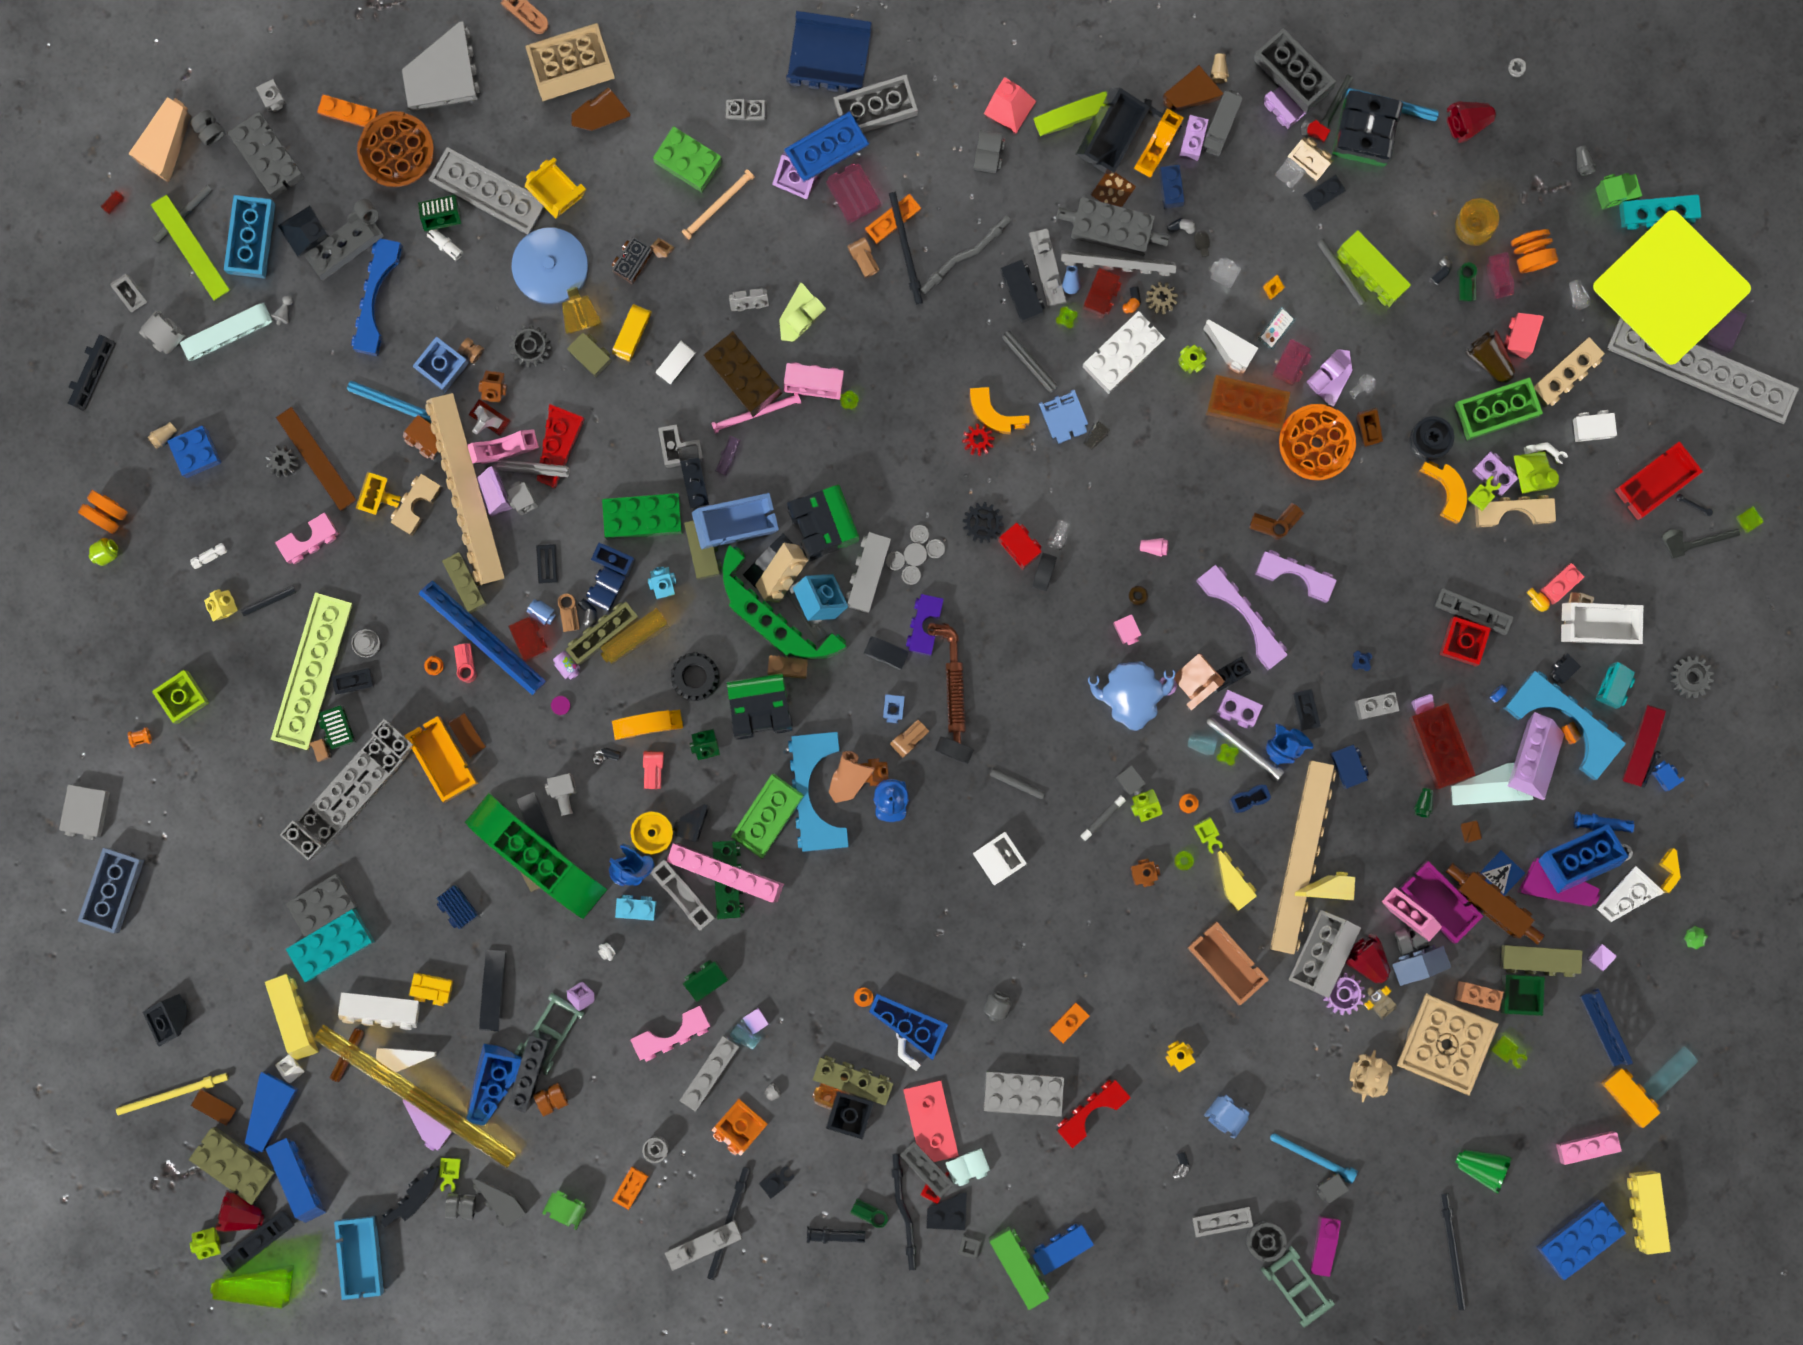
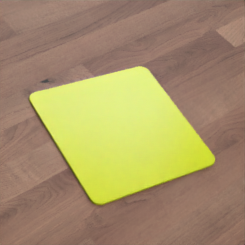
M1671 210L1594 282L1593 289L1667 364L1673 365L1750 293L1751 286L1677 211Z

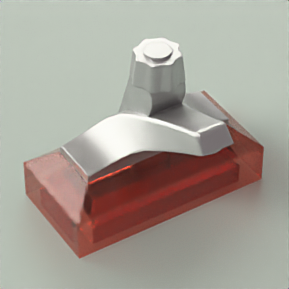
M480 399L468 414L477 421L472 430L476 435L487 427L501 437L511 422L510 419Z

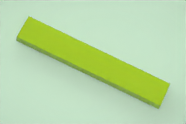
M166 194L152 203V208L212 299L215 301L230 292V289L168 195Z

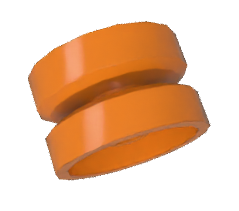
M91 490L87 499L95 505V508L88 504H82L78 513L114 535L119 525L110 519L111 516L118 520H124L128 511L106 495H101Z

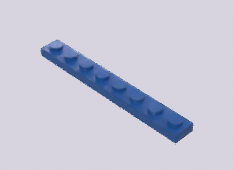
M433 580L421 589L419 595L531 695L535 694L545 684L546 681Z

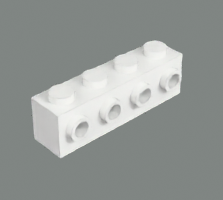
M341 992L338 1016L342 1022L349 1024L357 1021L367 1026H372L373 1023H376L386 1028H392V1025L400 1026L404 1030H411L412 1027L417 1028L420 1004L419 1001Z

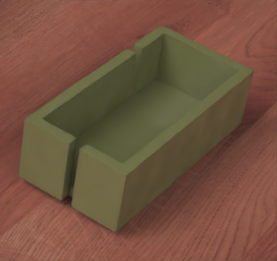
M216 1126L208 1131L201 1141L203 1144L199 1145L189 1158V1161L231 1191H239L237 1195L251 1205L257 1202L276 1175L272 1166Z

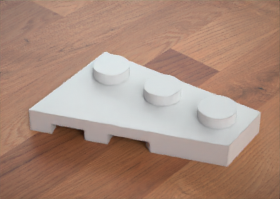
M1634 866L1596 909L1612 922L1656 896L1663 894L1664 891L1637 866Z

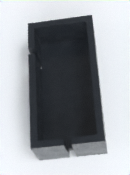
M1120 87L1110 89L1103 102L1106 106H1101L1076 152L1077 156L1088 163H1093L1094 167L1105 174H1114L1150 108Z

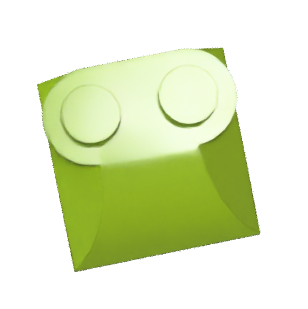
M1545 451L1513 456L1522 494L1556 487L1559 482V476L1550 467Z

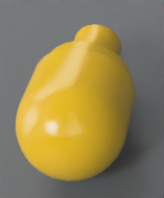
M1533 588L1526 592L1532 598L1530 600L1531 604L1538 611L1544 612L1549 609L1550 601L1543 593H1537Z

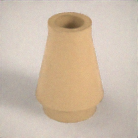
M1215 54L1210 74L1214 83H1225L1227 78H1229L1225 54Z
M169 422L167 425L150 432L151 435L148 436V439L158 449L163 447L177 430Z

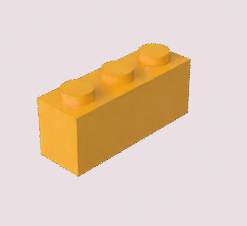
M1617 1068L1601 1083L1639 1127L1644 1128L1660 1114V1111L1657 1109L1659 1105L1652 1098H1647L1645 1095L1646 1090L1639 1083L1637 1085L1632 1080L1633 1075L1626 1068L1624 1070Z

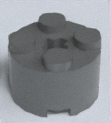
M1258 1222L1247 1233V1248L1260 1261H1276L1286 1250V1235L1273 1222ZM1263 1238H1271L1269 1245H1262Z

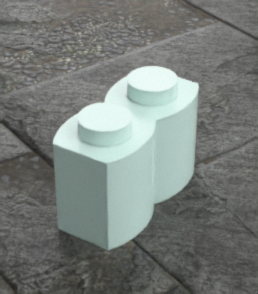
M982 1148L945 1162L953 1184L958 1183L959 1186L969 1183V1179L976 1176L977 1179L983 1178L990 1171Z

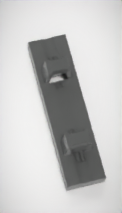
M1444 588L1441 589L1434 606L1473 623L1489 627L1491 630L1505 636L1514 618Z

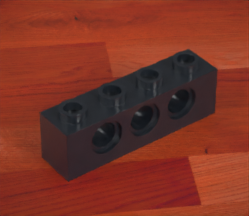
M535 1029L529 1035L507 1107L524 1113L530 1108L552 1035Z

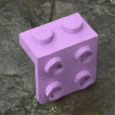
M1280 86L1274 92L1270 91L1265 95L1263 100L1266 108L1277 116L1278 122L1282 126L1285 125L1287 129L1307 114Z

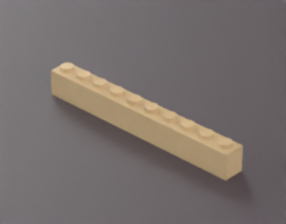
M453 393L431 398L426 401L425 408L427 414L431 417V430L436 435V448L441 453V466L446 471L447 487L452 492L453 497L451 501L453 507L457 510V523L462 528V541L468 549L467 559L473 567V579L477 582L478 586L504 579V574Z
M1309 761L1270 950L1295 954V951L1299 950L1300 940H1298V935L1304 928L1302 916L1303 913L1306 914L1308 902H1306V897L1295 896V892L1312 884L1310 883L1311 875H1315L1316 864H1314V859L1319 856L1320 852L1318 840L1323 837L1324 833L1322 821L1327 818L1328 808H1325L1327 800L1330 801L1332 789H1329L1331 781L1334 782L1336 770H1333L1334 765Z

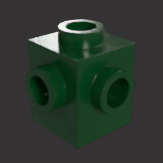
M714 729L691 734L693 741L689 743L692 754L696 753L698 760L720 755Z

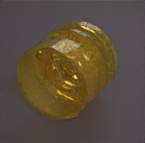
M1477 198L1466 202L1456 218V234L1460 240L1472 246L1486 243L1498 227L1499 212L1495 205L1486 199Z

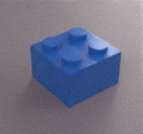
M204 426L197 427L167 440L181 475L185 478L221 464L209 432Z

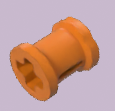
M144 727L140 731L128 732V739L132 748L139 744L152 743L148 727Z

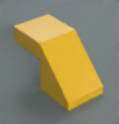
M1670 848L1658 863L1670 872V875L1660 887L1664 893H1670L1681 878L1677 850L1674 848Z

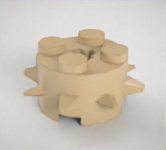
M1376 1050L1373 1051L1371 1056L1367 1054L1360 1055V1060L1358 1063H1353L1350 1072V1081L1353 1082L1354 1086L1351 1088L1352 1091L1362 1094V1102H1364L1366 1096H1371L1372 1098L1379 1097L1380 1095L1385 1096L1388 1091V1079L1392 1074V1066L1388 1065L1384 1059L1376 1058Z

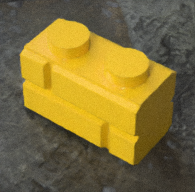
M414 973L409 996H414L415 1001L425 1002V999L433 1000L432 1004L444 1006V1003L450 1002L454 980Z

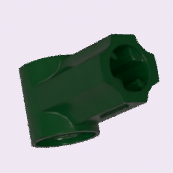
M1467 262L1460 266L1457 272L1459 277V301H1476L1477 267L1475 264ZM1464 267L1471 269L1472 275L1470 277L1463 274Z
M858 1198L850 1214L872 1224L876 1228L884 1227L889 1221V1215L885 1210L876 1208ZM878 1213L885 1217V1221L882 1224H878L875 1221V1215Z

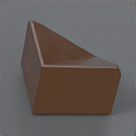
M1477 820L1461 824L1465 843L1482 838Z

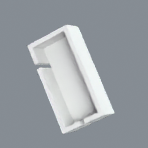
M1139 311L1098 349V352H1095L1083 363V368L1108 394L1165 340L1154 326L1151 329L1149 328L1150 322Z
M1562 603V621H1565V624L1561 628V642L1643 644V605Z

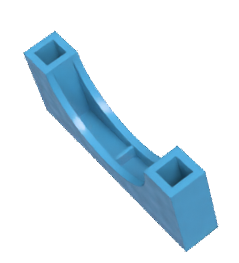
M1540 671L1531 672L1503 708L1518 720L1522 719L1528 712L1538 708L1555 709L1569 716L1580 728L1585 741V755L1579 769L1591 779L1597 780L1626 744L1622 741L1623 737L1615 731L1612 733L1608 730V725L1599 719L1597 721L1593 718V713L1585 707L1582 709L1578 706V701L1570 695L1567 697L1563 694V689L1555 683L1552 685L1548 682V677Z
M838 732L791 736L792 741H788L789 752H793L794 760H790L791 772L795 771L792 787L805 795L795 809L799 812V817L795 818L796 829H800L801 836L797 837L798 848H802V852L849 847L847 828L834 827L824 822L814 811L809 797L810 777L816 765L826 756L840 752Z

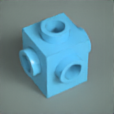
M657 567L650 571L651 578L648 579L650 590L654 589L656 599L675 595L673 584L677 583L674 572L670 573L669 567Z

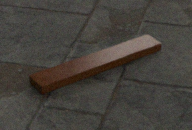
M290 407L278 415L276 419L339 510L343 511L357 501L294 409Z

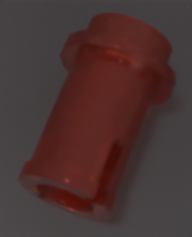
M117 190L111 191V196L100 207L110 215L120 202L123 203L124 196Z

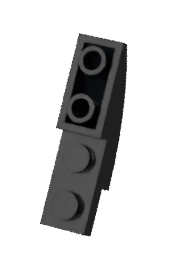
M433 1166L429 1167L423 1172L425 1176L422 1179L416 1178L408 1184L410 1188L406 1192L410 1198L405 1196L398 1202V1208L394 1211L390 1208L382 1215L384 1219L380 1222L384 1228L400 1216L404 1221H407L420 1209L436 1185L440 1166L435 1168Z

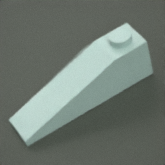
M1506 763L1451 786L1452 805L1533 800V796L1508 787L1514 763Z

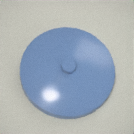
M541 228L529 233L517 245L512 258V274L519 289L527 297L543 304H557L572 298L568 290L572 291L573 288H576L578 293L582 288L588 274V258L581 243L569 232L558 228Z

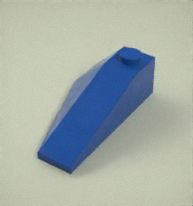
M483 1043L466 1116L467 1123L486 1125L497 1109L501 1099L506 1096L508 1089L515 1082L522 1060L521 1057L503 1047Z

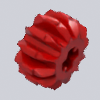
M977 423L975 426L976 430L969 426L968 429L971 433H963L967 438L963 439L962 443H969L965 446V450L972 448L971 455H974L975 450L978 451V456H981V450L988 454L989 451L986 446L993 448L994 445L990 441H994L995 437H988L992 434V430L990 429L985 432L986 425H983L981 430ZM978 436H981L984 442H979L978 444H976L973 438H978Z

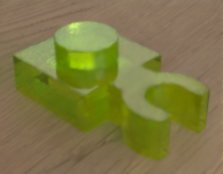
M1503 1035L1491 1049L1494 1054L1506 1063L1511 1059L1516 1068H1521L1517 1063L1518 1058L1521 1057L1527 1060L1524 1054L1516 1053L1519 1047Z

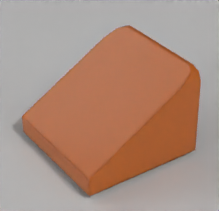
M1574 722L1561 727L1569 744L1576 743L1582 738Z

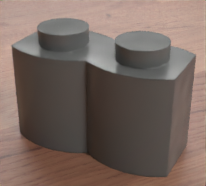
M980 130L973 170L996 173V169L1001 168L1002 158L999 157V152L1004 150L1005 139H1002L1001 133Z

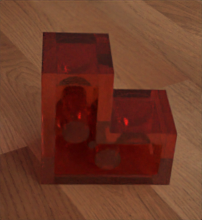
M1099 268L1083 305V310L1104 318L1105 313L1109 314L1113 306L1110 301L1113 296L1117 297L1122 284L1119 282L1120 276Z

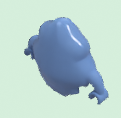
M1119 663L1109 673V683L1103 690L1097 686L1100 682L1098 675L1097 683H1092L1090 676L1088 683L1095 698L1104 701L1112 708V718L1115 721L1123 723L1130 730L1137 731L1157 716V703L1172 691L1176 673L1173 669V676L1167 677L1165 670L1164 677L1167 679V682L1162 685L1154 677V670L1146 666L1145 663Z

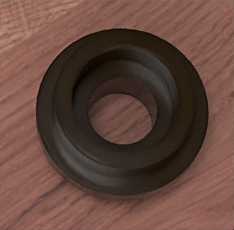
M1135 586L1129 592V600L1135 605L1144 604L1148 598L1147 590L1142 586ZM1135 593H1141V599H1136Z

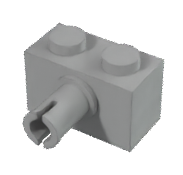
M569 773L548 778V783L545 784L547 795L558 800L561 816L573 814L569 797L570 795L577 794L574 776Z

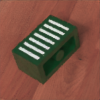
M455 195L418 202L419 215L424 232L461 224L460 209Z
M340 705L319 713L320 718H318L321 729H324L327 735L324 736L327 747L336 750L356 743L344 706Z

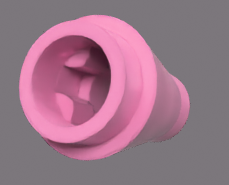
M1164 538L1141 540L1140 551L1160 557L1163 555L1167 556L1169 541L1164 540Z

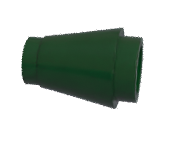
M1428 788L1422 789L1413 808L1415 815L1423 818L1430 817L1433 811V790Z

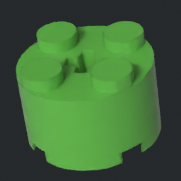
M558 1190L556 1194L552 1192L542 1214L546 1215L548 1212L550 1213L549 1218L568 1227L570 1224L575 1225L573 1229L577 1230L587 1210L584 1208L585 1203L574 1199L572 1202L566 1199L568 1195Z

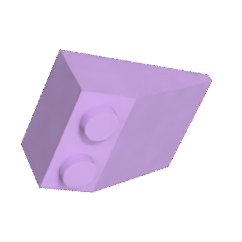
M492 466L488 467L477 477L486 513L493 517L512 509L506 498L507 493L499 473Z

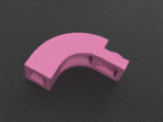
M534 429L518 431L496 440L468 444L472 463L481 462V464L508 459L539 448Z

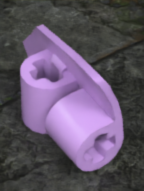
M1337 349L1320 366L1321 368L1307 380L1308 385L1331 407H1334L1352 373L1350 351Z

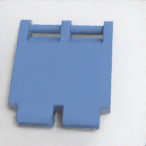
M1071 390V393L1061 397L1056 396L1054 397L1055 399L1046 403H1038L1052 439L1056 438L1058 444L1071 439L1069 432H1072L1074 437L1087 433L1085 426L1088 425L1075 390ZM1071 396L1073 397V398H1071V399H1069V400H1066V401H1064V402H1061V400H1064V399L1069 398V397H1071ZM1057 403L1056 405L1045 409L1046 406Z

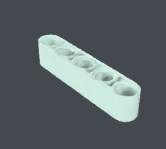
M261 303L183 340L180 345L188 361H193L270 324L273 320L265 304Z

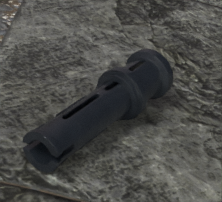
M807 1226V1243H810V1241L822 1242L823 1244L828 1243V1241L865 1243V1230H833L827 1226L823 1228Z

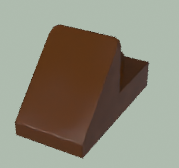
M1372 408L1359 412L1356 421L1360 426L1364 446L1383 442L1378 409Z

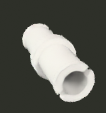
M437 229L430 230V234H427V237L436 243L441 251H445L455 261L463 255V251L455 246L449 237L446 238Z

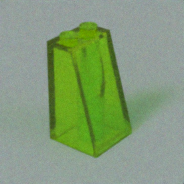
M294 1265L221 1276L215 1279V1282H212L210 1294H213L212 1299L282 1309L289 1304Z

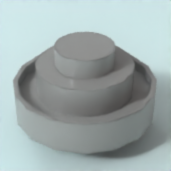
M364 629L354 635L351 644L352 649L357 655L369 658L377 654L381 642L375 632Z

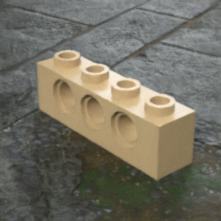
M1590 337L1534 386L1537 398L1544 407L1549 404L1553 406L1561 399L1559 395L1563 391L1568 393L1574 387L1572 383L1577 378L1581 381L1589 374L1586 370L1591 366L1595 368L1603 361L1601 357L1604 355V352ZM1584 357L1587 364L1581 365L1578 362V358ZM1565 369L1572 371V378H1567L1564 375ZM1551 382H1556L1558 384V391H1554L1550 388Z

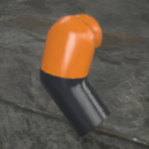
M1138 286L1129 288L1131 299L1123 305L1125 313L1135 312L1141 304Z

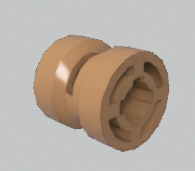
M468 337L460 345L457 352L462 356L468 357V360L474 364L482 355L484 348L480 345H475L474 341Z

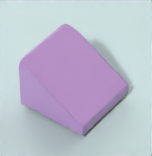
M1432 694L1411 702L1417 715L1434 708Z
M759 1008L743 1018L752 1034L769 1025Z

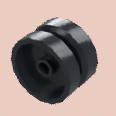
M1426 417L1419 421L1410 432V448L1414 455L1421 460H1438L1452 448L1455 439L1454 430L1450 423L1441 417ZM1432 436L1434 438V441L1429 440L1428 437Z

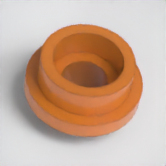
M432 656L425 661L424 668L428 674L438 675L443 671L444 664L439 657ZM436 662L438 667L433 670L431 664Z
M1185 794L1180 798L1179 806L1183 812L1192 813L1198 808V799L1194 795ZM1187 800L1192 801L1191 807L1186 806L1185 802Z
M860 988L854 994V1001L860 1007H867L873 1001V994L868 988ZM861 994L867 995L866 1001L860 1000Z

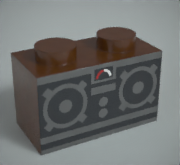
M632 237L630 241L627 240L622 247L623 253L620 257L617 256L611 265L613 266V273L631 284L635 282L653 254L652 249Z

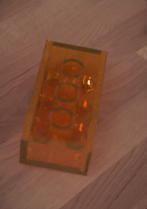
M1215 375L1205 415L1280 432L1283 427L1291 392Z

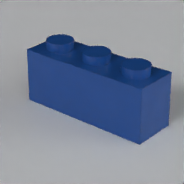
M1075 1223L1067 1228L1068 1232L1062 1236L1058 1233L1050 1238L1051 1242L1044 1246L1042 1243L1033 1249L1034 1253H1032V1256L1044 1276L1094 1246L1082 1224L1077 1225Z

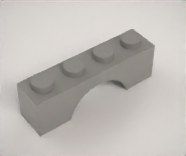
M663 860L652 870L651 875L676 901L699 931H702L716 919L666 860Z
M724 1035L680 1099V1102L696 1112L740 1046Z

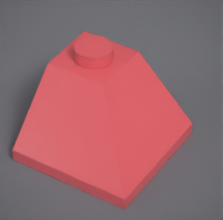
M1004 77L984 115L1017 134L1036 100L1020 86Z

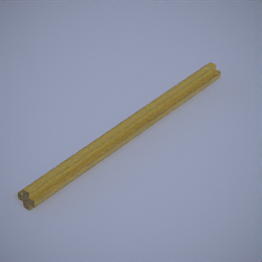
M324 1024L313 1038L506 1168L514 1160L517 1153Z

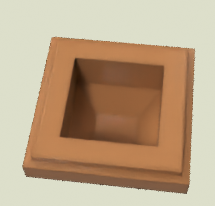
M658 238L650 248L657 257H667L675 247Z

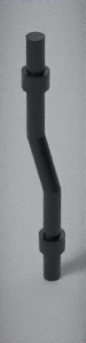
M900 1153L892 1154L893 1169H891L892 1178H894L895 1200L905 1222L907 1240L905 1253L908 1255L909 1270L913 1271L916 1270L915 1255L917 1254V1246L914 1245L913 1222L903 1200L901 1178L903 1177V1169L900 1165Z

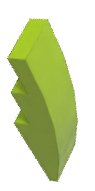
M1106 91L1035 117L1033 120L1039 135L1043 136L1069 128L1076 123L1093 118L1097 115L1101 106H1106L1103 103L1107 96Z

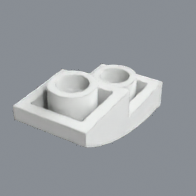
M680 341L656 373L671 384L696 352Z

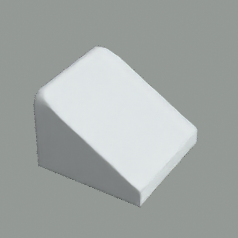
M289 1054L275 1065L283 1079L288 1083L293 1082L304 1073L297 1060Z

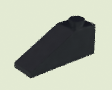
M784 533L743 574L755 588H757L756 583L783 543L793 544Z

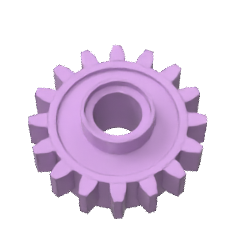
M1344 973L1343 977L1339 975L1330 997L1323 998V1001L1329 1002L1326 1006L1327 1008L1333 1007V1013L1339 1010L1340 1015H1343L1344 1011L1350 1015L1351 1009L1358 1011L1357 1005H1363V1002L1360 1000L1365 995L1361 994V991L1365 988L1359 987L1361 981H1354V975H1351L1350 978H1348L1347 973ZM1343 988L1348 991L1346 999H1341L1339 996V992Z

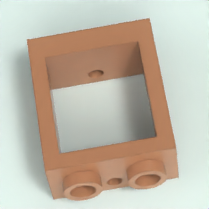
M1458 981L1454 1000L1499 1011L1503 992Z

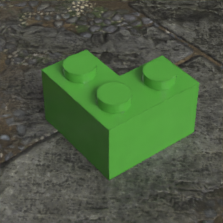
M1625 173L1616 177L1615 174L1605 176L1604 180L1600 181V184L1596 187L1602 210L1620 205L1623 201L1639 200L1642 197L1636 174L1630 175Z

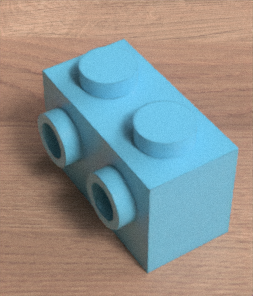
M622 895L621 899L617 898L615 918L655 921L657 901H652V897L641 896V900H633L631 895Z

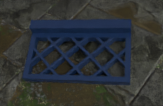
M1599 988L1581 995L1582 1003L1612 1066L1615 1067L1620 1064L1629 1066L1633 1064L1632 1058Z

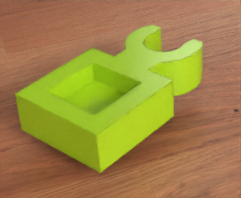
M1493 476L1486 480L1485 487L1480 484L1467 498L1481 511L1495 497L1491 492L1501 487L1500 482L1496 486L1491 485L1490 482L1494 478Z
M1211 817L1193 825L1201 842L1205 843L1208 841L1207 847L1211 853H1214L1212 849L1213 844H1218L1221 849L1223 848L1220 840L1215 838L1220 834Z
M441 1157L439 1177L445 1178L440 1186L441 1191H445L446 1184L451 1185V1192L456 1190V1184L453 1180L459 1179L461 1159Z

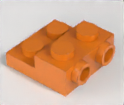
M738 1099L712 1131L717 1141H724L729 1145L727 1148L732 1154H739L741 1156L768 1124Z

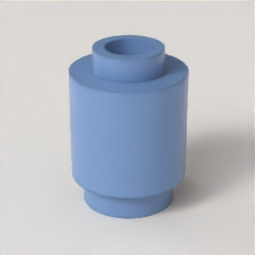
M534 599L526 611L530 614V617L544 626L547 623L551 625L556 618L555 610L541 600L537 601Z

